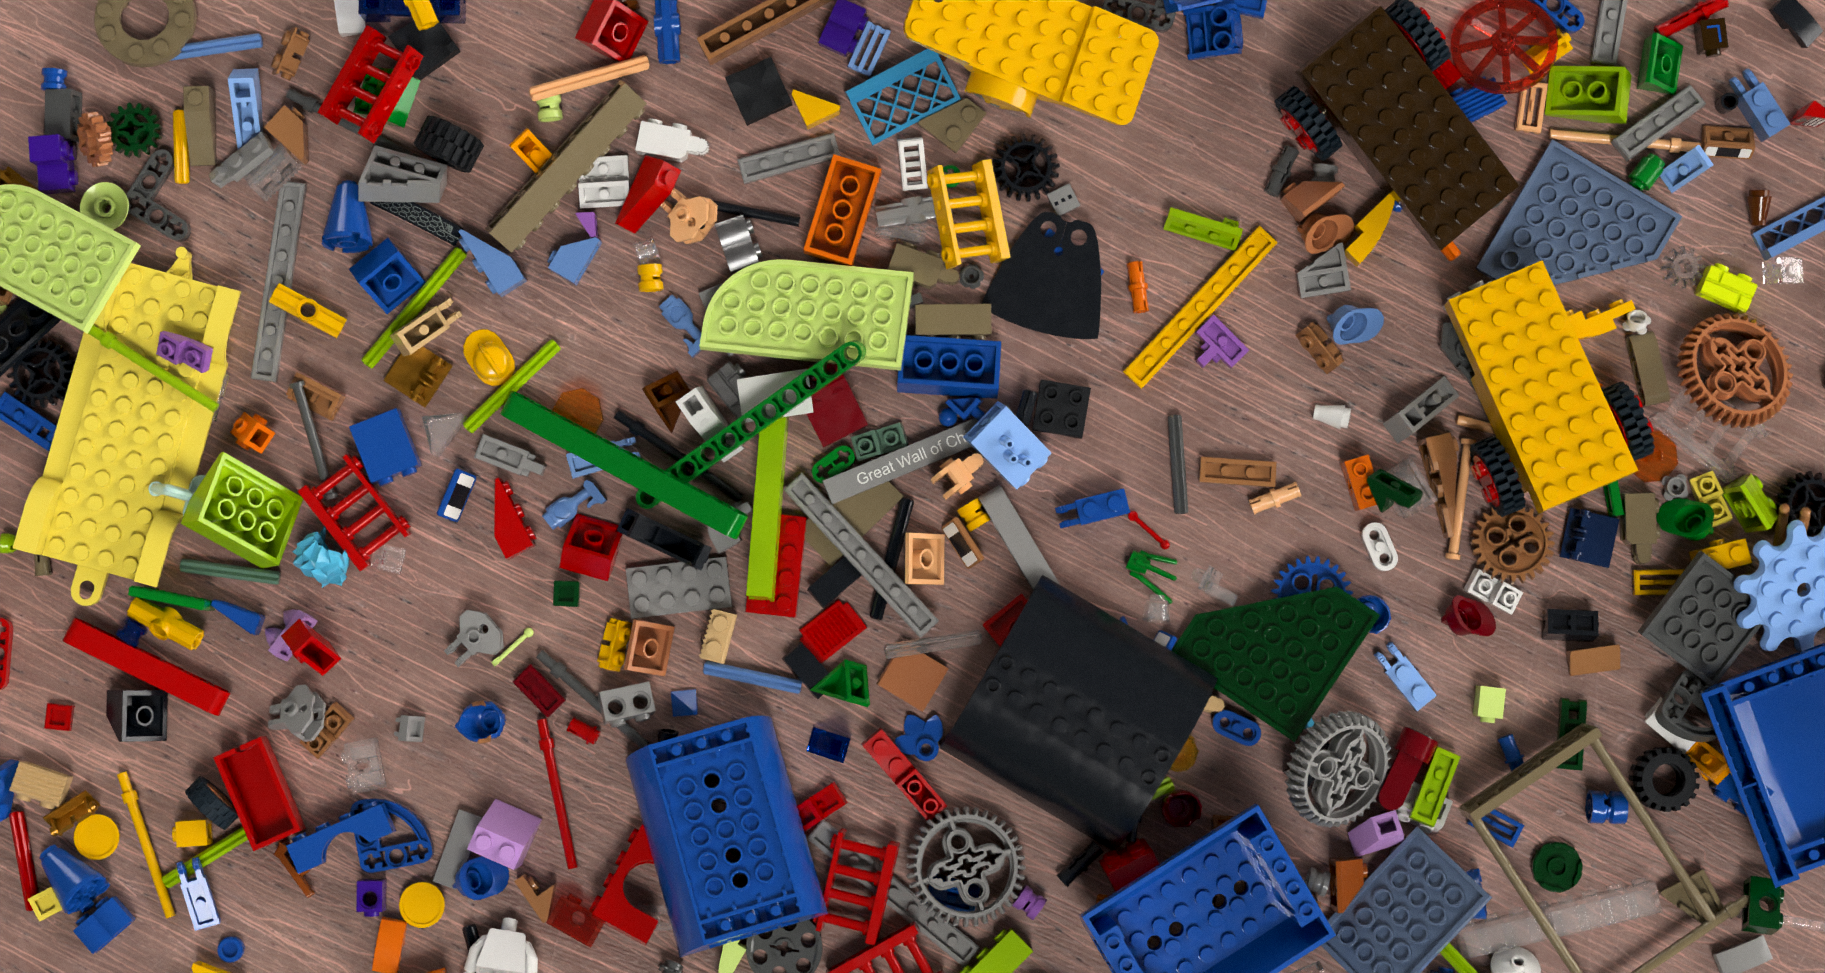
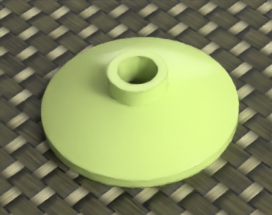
M101 182L91 186L84 193L80 202V213L112 230L118 228L125 221L129 211V201L126 193L119 186L109 182ZM111 205L110 211L105 213L106 206Z

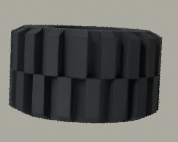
M427 116L414 141V145L426 155L464 173L471 172L484 147L481 140L471 133L436 116Z
M1655 747L1653 750L1644 751L1643 756H1638L1635 759L1637 764H1632L1630 769L1634 771L1633 775H1629V780L1633 781V785L1630 787L1636 792V796L1643 802L1644 806L1664 812L1681 810V806L1686 807L1690 804L1688 801L1690 798L1694 799L1697 794L1694 793V790L1699 789L1700 784L1696 783V779L1700 778V774L1695 772L1694 769L1697 766L1695 762H1690L1691 757L1687 754H1682V751L1677 749ZM1663 764L1670 765L1676 774V784L1667 794H1659L1652 782L1655 770Z

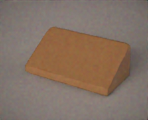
M1620 644L1566 651L1570 676L1620 669Z

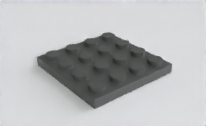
M1699 550L1637 632L1707 684L1713 686L1718 683L1762 625L1759 624L1749 629H1744L1737 625L1736 618L1741 611L1749 606L1750 596L1746 593L1737 592L1734 589V581L1737 577Z

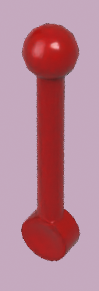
M1131 511L1128 514V519L1139 524L1160 543V547L1163 550L1170 547L1169 541L1163 540L1140 520L1137 512Z

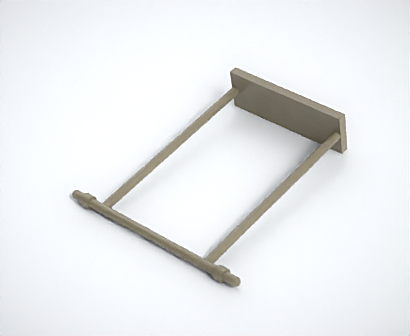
M1582 723L1462 804L1458 809L1464 817L1471 821L1570 973H1583L1481 818L1588 745H1591L1706 920L1631 972L1649 973L1728 918L1733 919L1739 915L1740 910L1748 905L1749 896L1743 895L1734 902L1730 901L1722 906L1723 910L1717 914L1713 913L1599 740L1603 736L1599 729Z

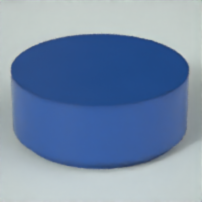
M235 936L224 938L217 948L219 957L228 963L239 960L245 951L244 943Z

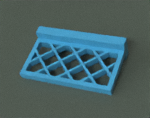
M928 48L844 92L872 146L961 100L938 53ZM936 61L940 69L938 80L924 77L926 67ZM922 69L921 75H918V74H915V73H914V72H916V71ZM911 75L920 78L915 92L902 88L905 77ZM942 75H943V77H944L946 83L940 82V81H941V78H942ZM923 79L936 83L932 97L919 94ZM900 80L899 87L891 85ZM939 85L948 87L954 97L946 102L935 99ZM886 87L897 89L893 104L879 100L882 89ZM900 91L914 95L910 109L896 105ZM878 92L877 98L870 97V95ZM917 96L931 100L927 112L920 113L913 110ZM865 98L875 101L872 114L862 113L857 102ZM878 102L892 107L888 121L874 117ZM934 102L940 103V105L932 108ZM895 108L909 112L906 123L899 125L891 122ZM912 113L919 115L910 120ZM864 117L870 118L869 124H867ZM873 119L887 124L884 134L877 138H874L870 130ZM890 125L896 127V128H894V129L888 131Z

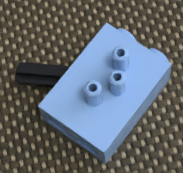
M1030 389L1023 390L1016 416L1007 406L997 401L963 436L1015 489L1025 485L1029 481L1030 475L1037 468H1041L1051 454L1045 445L1028 429L1037 398V392Z

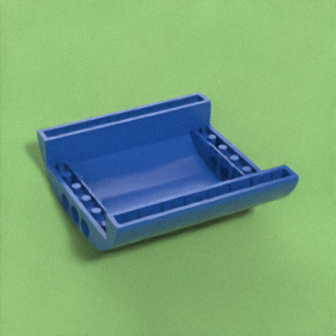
M1825 643L1728 678L1700 693L1775 888L1799 880L1798 874L1825 865ZM1766 786L1774 791L1771 797L1768 793Z

